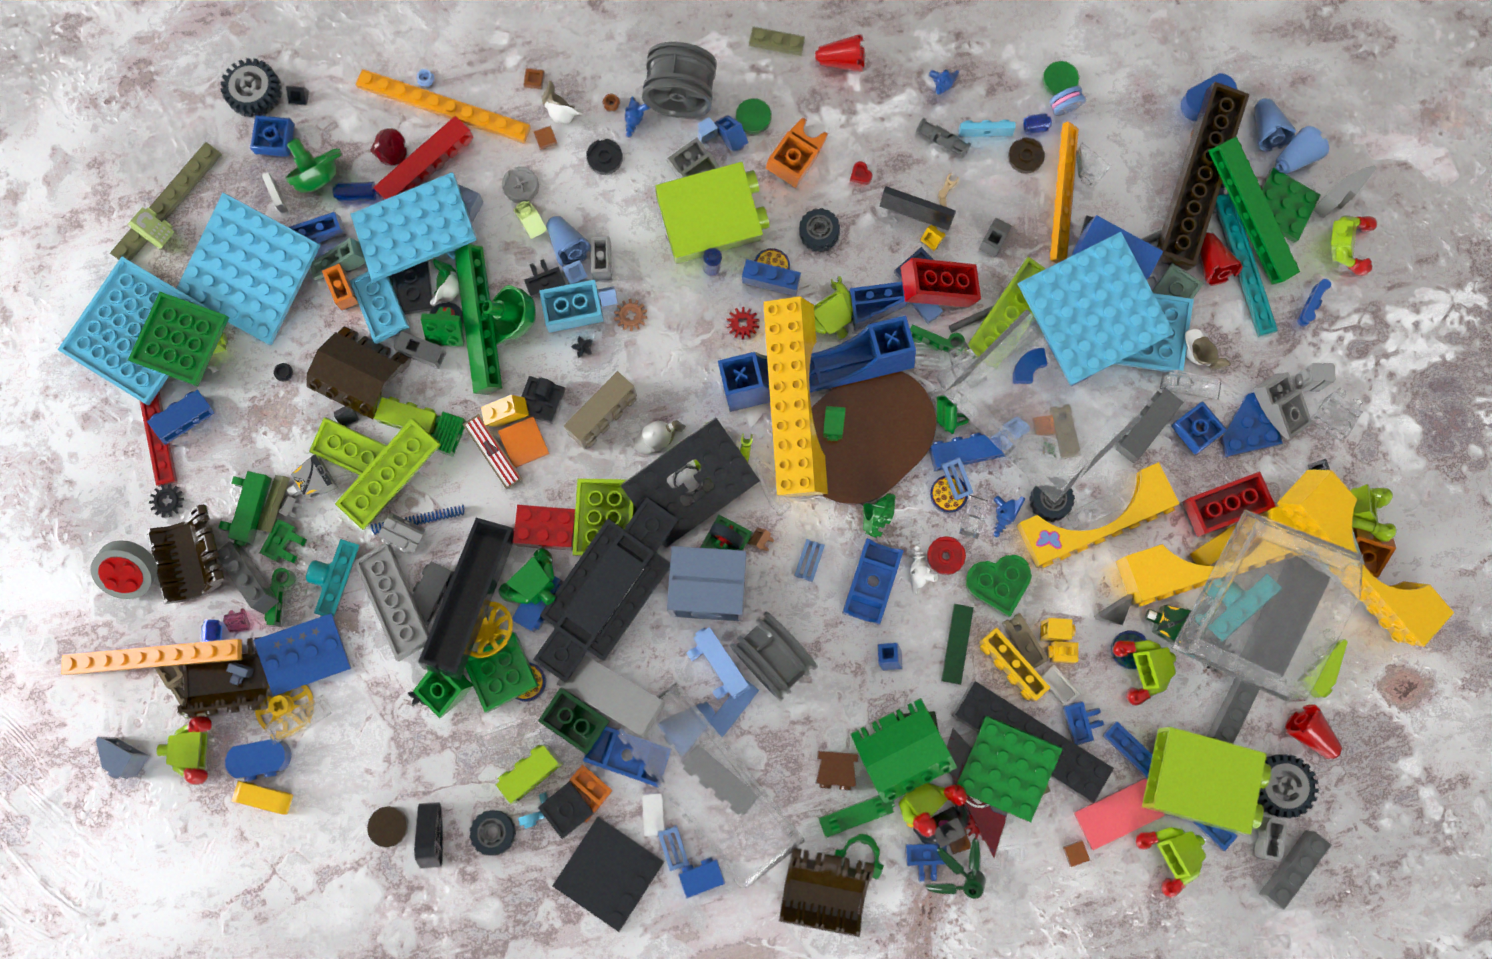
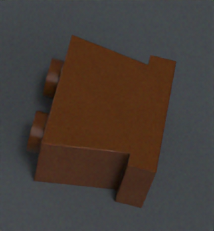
M817 751V759L821 760L815 783L819 784V788L831 789V785H839V790L851 791V787H856L854 762H858V754Z

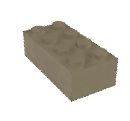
M617 371L564 425L568 435L584 450L587 447L593 446L599 434H604L610 428L609 424L614 419L618 420L627 406L630 407L635 403L637 394L634 385Z

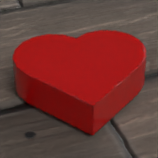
M858 161L855 163L850 177L851 182L862 185L871 183L873 175L870 170H867L865 162Z

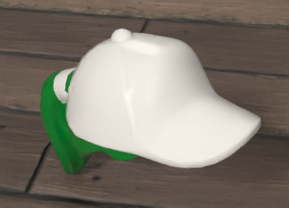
M433 259V264L439 270L436 279L437 290L434 292L435 298L430 301V304L435 305L438 301L451 302L460 294L459 282L456 278L457 272L451 265Z

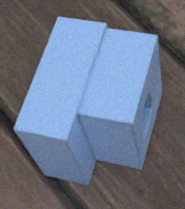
M710 117L698 123V137L702 144L718 135V128Z
M614 286L598 289L602 307L617 304Z

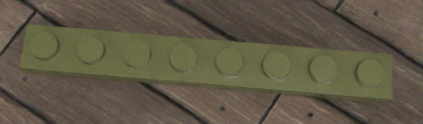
M207 142L201 146L149 207L157 214V219L161 222L168 219L222 156L220 151ZM131 228L110 254L118 260L122 256L131 261L148 240Z

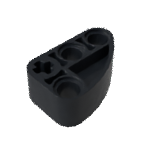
M440 802L418 804L414 857L420 869L442 867L443 821Z

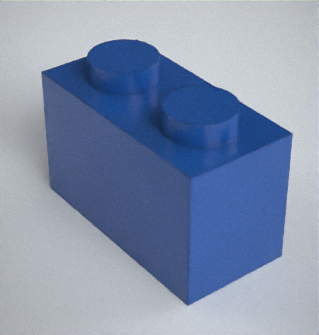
M712 857L700 861L701 865L693 867V864L681 868L682 872L678 875L686 898L725 884L717 859L713 860Z

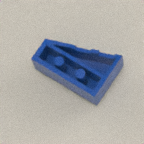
M903 282L850 288L853 329L855 331L906 307L908 302H905Z

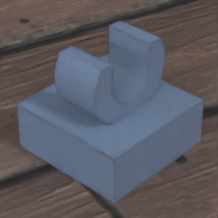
M236 662L229 663L227 672L233 673L230 683L236 685L242 684L244 677H251L254 671L253 668Z

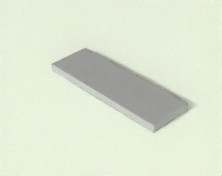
M384 543L354 562L396 661L400 662L424 647L429 632L391 545Z
M586 655L567 682H563L560 679L557 682L558 686L644 738L666 703Z

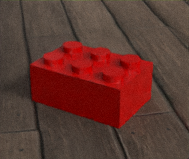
M517 505L513 543L518 547L573 551L575 509Z

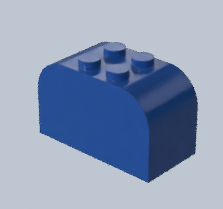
M1096 215L1086 225L1073 249L1072 256L1122 232L1147 280L1163 251Z

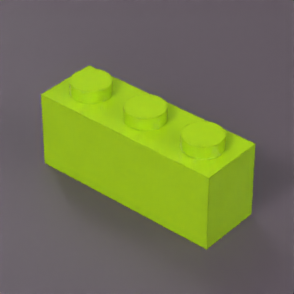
M389 396L388 399L381 398L374 419L381 424L402 429L413 418L431 434L436 429L435 420L438 415L431 408L425 407L420 409L414 403H400L399 399Z

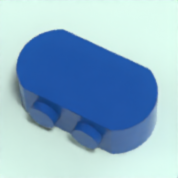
M1218 73L1189 89L1180 104L1183 115L1189 120L1197 121L1206 90L1214 82L1237 89L1233 78L1227 74Z
M269 739L233 746L225 757V767L232 777L236 779L244 778L245 782L257 780L259 775H264V778L277 776V772L284 771L291 761V750L289 745L281 739Z

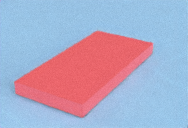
M1146 778L1073 812L1091 850L1106 845L1165 816L1164 813L1142 807L1147 784Z

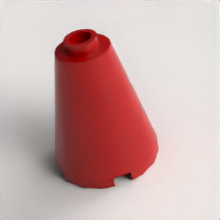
M858 34L819 46L818 50L815 51L816 62H819V65L864 72L865 47L861 45V42H864L863 35Z
M1206 232L1199 255L1205 281L1207 284L1209 282L1211 286L1229 281L1228 277L1231 275L1237 276L1243 266L1214 233Z
M1306 705L1302 707L1304 711L1301 713L1296 711L1292 714L1285 725L1286 732L1291 737L1326 759H1336L1340 756L1342 746L1317 705Z

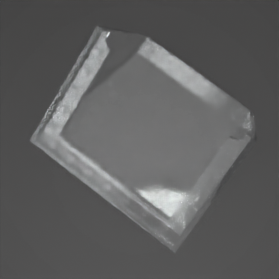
M1026 309L943 394L1056 503L1141 418L1135 412L1132 413L1122 407L1092 377L1071 387L1047 344L1043 332L1033 318L1034 316ZM1045 348L1048 365L1034 372L1033 382L1031 384H1013V370L1019 359L1030 350Z
M1244 510L1172 649L1285 702L1307 701L1361 597L1363 555Z

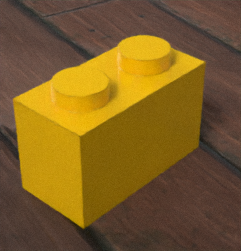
M509 395L481 407L486 426L499 428L529 416L525 397Z
M1047 618L1041 621L1040 641L1066 642L1071 640L1072 636H1075L1076 630L1073 619Z

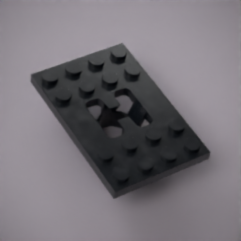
M715 417L620 484V486L637 510L647 497L679 519V522L663 543V546L667 548L760 482V480L719 420ZM696 459L701 468L699 470L696 466L687 463ZM686 468L698 471L693 477L699 486L692 492H688L689 490L684 483L680 486L676 485L677 475ZM672 474L674 487H671L667 482V478ZM709 478L713 482L714 488L706 493L703 489L704 480ZM682 495L691 496L694 502L689 506H684L680 497Z

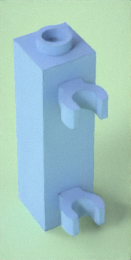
M702 628L696 632V636L693 639L698 646L689 650L687 655L691 661H694L701 654H704L724 684L713 691L716 699H721L727 693H730L732 698L736 699L749 690L748 683L711 628Z

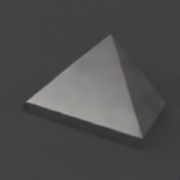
M1130 593L1094 615L1095 619L1123 626L1133 596Z

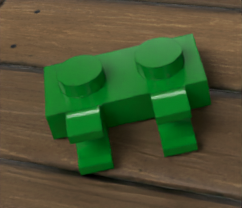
M277 519L259 553L276 562L283 558L295 563L298 557L285 551L290 540L304 546L307 539L295 534L296 527Z

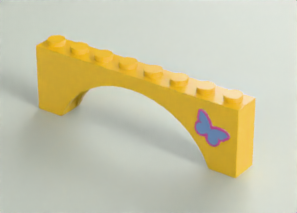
M1158 462L1136 473V486L1129 505L1115 521L1106 526L1092 530L1074 531L1052 525L1038 515L1026 519L1016 526L1035 566L1042 565L1045 568L1054 564V559L1060 558V560H1064L1071 556L1070 552L1077 550L1080 553L1088 549V545L1093 542L1095 545L1105 542V537L1112 535L1113 538L1123 534L1122 530L1125 528L1135 529L1141 526V521L1151 522L1158 518L1157 514L1162 512L1164 515L1175 511L1174 507L1180 503Z

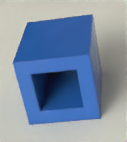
M898 643L878 644V663L883 671L902 669V650Z

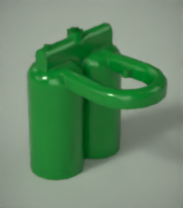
M940 395L937 397L936 421L945 429V432L948 431L954 434L958 426L967 424L970 421V416L965 413H957L958 403L950 401V397L947 395ZM958 417L965 418V420L957 422Z

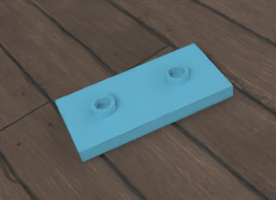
M368 271L350 280L372 339L376 344L410 328L389 276L374 282L371 280Z

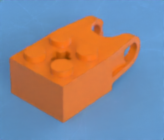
M805 118L799 120L786 133L768 158L766 165L767 170L797 188L815 162L828 135L824 131L818 137H808L803 130L807 121Z

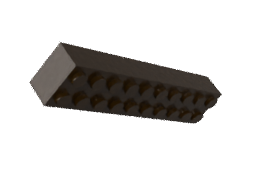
M1214 82L1206 90L1156 247L1163 251L1159 259L1160 262L1169 265L1173 263L1186 271L1196 266L1222 184V179L1208 150L1237 136L1250 95L1249 93L1218 82Z

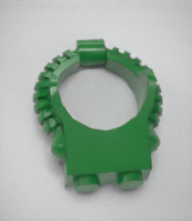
M887 493L886 496L879 499L875 504L865 503L863 505V530L866 531L865 534L875 538L882 536L883 532L878 531L879 527L885 528V525L890 524L892 521L896 499L894 494Z

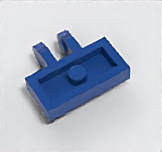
M1083 701L1062 706L1072 742L1080 745L1094 741L1091 729L1103 726L1104 722L1103 720H1096L1089 723L1088 717L1101 713L1100 708L1086 711Z
M905 844L907 866L918 865L919 882H924L925 879L924 865H931L930 877L932 881H937L936 865L945 864L937 853L938 846ZM946 845V846H944V847H942V848L947 852V845Z

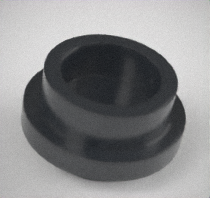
M280 363L274 368V376L277 380L286 382L292 378L293 368L287 363Z

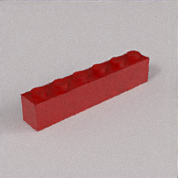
M455 115L373 187L374 190L385 200L428 181L436 170H440L450 158H454L458 154L460 149L471 143L474 137L470 129Z

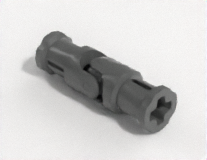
M926 118L921 120L916 129V133L929 137V140L949 151H955L962 158L965 157L971 146V143H965L958 139L957 135L951 134L938 125L935 126L927 122Z

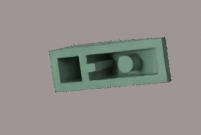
M349 238L315 259L310 267L313 279L318 280L324 278L322 270L340 264L345 271H350L360 267L366 261L359 241Z

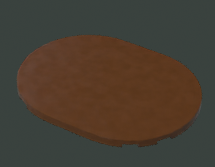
M899 371L833 387L811 408L817 438L826 461L828 494H822L821 496L830 501L848 505L874 501L889 492L925 457L935 436L936 414L928 393L918 381L910 375ZM826 406L846 408L843 436L838 441H829L823 437Z

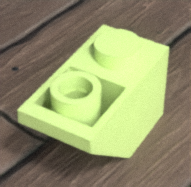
M530 201L520 202L513 209L531 239L547 231L539 213Z

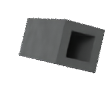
M403 331L394 340V349L397 352L437 369L440 368L447 353L443 347Z

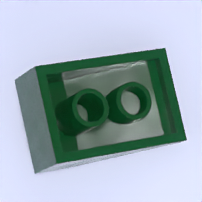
M561 687L538 720L539 723L586 755H588L610 722Z

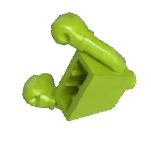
M1368 484L1351 489L1350 492L1357 499L1353 511L1352 528L1369 531L1370 534L1383 542L1391 540L1396 535L1397 529L1392 523L1382 524L1378 522L1377 508H1382L1390 503L1393 498L1392 491L1384 487L1370 488Z

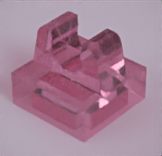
M244 608L240 610V613L230 610L227 615H224L223 622L230 633L250 630V622Z

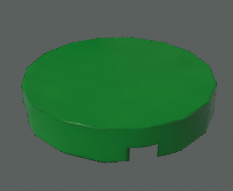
M1065 61L1051 63L1043 73V86L1048 93L1054 96L1068 88L1077 86L1079 83L1077 69Z
M751 98L739 104L736 109L735 119L741 123L744 132L759 134L769 127L772 113L766 102Z

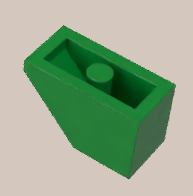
M826 406L823 437L827 438V440L838 441V439H842L846 408Z

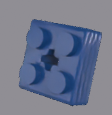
M256 115L250 149L254 154L289 157L290 149L287 144L293 138L294 122L291 118Z
M1203 401L1171 425L1195 455L1227 431L1225 426ZM1199 425L1201 426L1200 431L1196 429Z

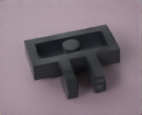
M542 259L540 264L545 272L537 274L536 266L533 263L529 264L534 276L524 279V282L532 298L540 296L539 290L566 285L559 266L548 270L545 260Z

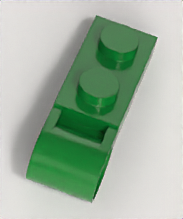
M913 324L910 328L915 343L922 342L935 351L943 350L955 355L961 352L965 344V338L960 333H953L946 339ZM951 341H957L960 346L954 347Z
M278 568L272 574L270 589L279 602L265 613V622L268 626L281 627L284 587H291L296 581L295 574L288 569ZM287 573L286 581L281 582V576Z

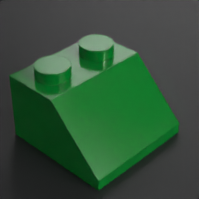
M428 671L413 692L440 719L465 698L473 688V684L463 674L461 680L445 676L442 672L439 674Z

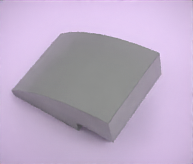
M698 137L666 159L678 178L720 168Z
M1375 165L1366 167L1344 178L1317 203L1314 211L1325 218L1336 207L1342 209L1357 195L1378 167Z
M1288 372L1275 374L1253 388L1264 413L1273 426L1286 439H1291L1313 424L1301 389L1294 390Z

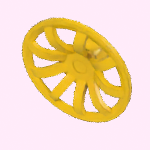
M490 602L489 607H493L490 619L488 620L485 615L475 643L480 642L478 652L471 651V656H491L500 651L510 639L513 630V619L511 613L502 604ZM500 609L505 615L495 622L496 613ZM508 620V631L499 629L500 625ZM502 635H505L504 640L498 646L496 641L500 640ZM486 644L493 646V650L483 653Z
M307 685L301 686L304 691L293 697H290L294 689L284 694H278L273 698L268 695V708L255 710L260 726L275 736H290L305 728L312 718L315 706L313 694ZM306 695L308 696L309 706L295 705L294 702ZM301 710L308 711L304 721H302L293 711ZM273 714L271 721L266 725L261 715ZM287 717L293 719L298 724V727L288 731ZM278 718L282 721V732L271 729L276 724Z

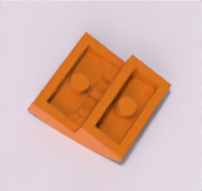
M534 416L498 431L509 459L515 468L549 454Z
M583 764L569 779L594 813L613 791Z

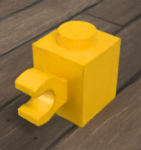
M1051 642L1047 649L1050 662L1078 663V642Z

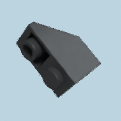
M995 218L979 250L996 257L1012 225Z

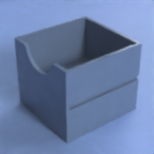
M672 546L667 611L670 617L742 621L746 551Z

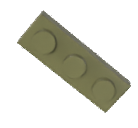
M752 27L749 46L802 56L805 36Z

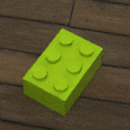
M537 745L530 751L531 755L528 758H521L514 764L515 769L509 772L506 771L498 777L499 782L495 785L510 804L519 802L563 765V762L549 745Z

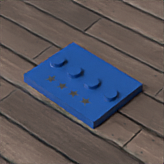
M333 613L253 640L273 696L351 669Z

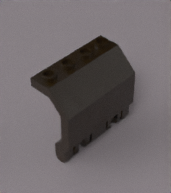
M344 326L317 350L307 372L306 387L363 416L374 419L378 400L384 387L398 372L403 373L411 363V358L404 354L402 355L400 352H396L391 358H388L391 348L381 343L376 344L373 339H369L367 336L355 342L359 335L358 332Z
M206 504L197 505L190 510L191 516L184 522L167 527L149 528L147 530L152 555L157 564V576L164 604L184 602L209 594L222 585V582L225 580L224 573L221 571L222 565L217 564L216 559L219 557V553L216 552L218 549L214 534L212 533V527H208L207 524L210 518L207 515Z
M253 638L247 639L248 653L242 654V660L182 665L184 700L183 705H177L178 714L184 716V718H196L197 714L206 713V716H214L219 714L218 711L227 710V713H237L243 708L254 711L260 710L261 706L267 705L268 681L256 646L254 654ZM236 662L253 668L252 676L244 677L242 684L230 683L233 673L227 672L229 663Z
M793 847L785 879L779 922L859 937L865 896L873 876L874 863L865 861L862 869L863 861L858 860L856 868L849 867L850 858L845 857L842 865L843 857L824 854L823 861H821L822 853L817 852L815 860L809 859V850L804 849L803 857H801L802 849Z

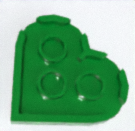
M1006 555L996 563L981 561L974 564L968 570L965 586L975 598L1005 616L1011 617L1030 584L1032 578L1029 563L1018 555Z

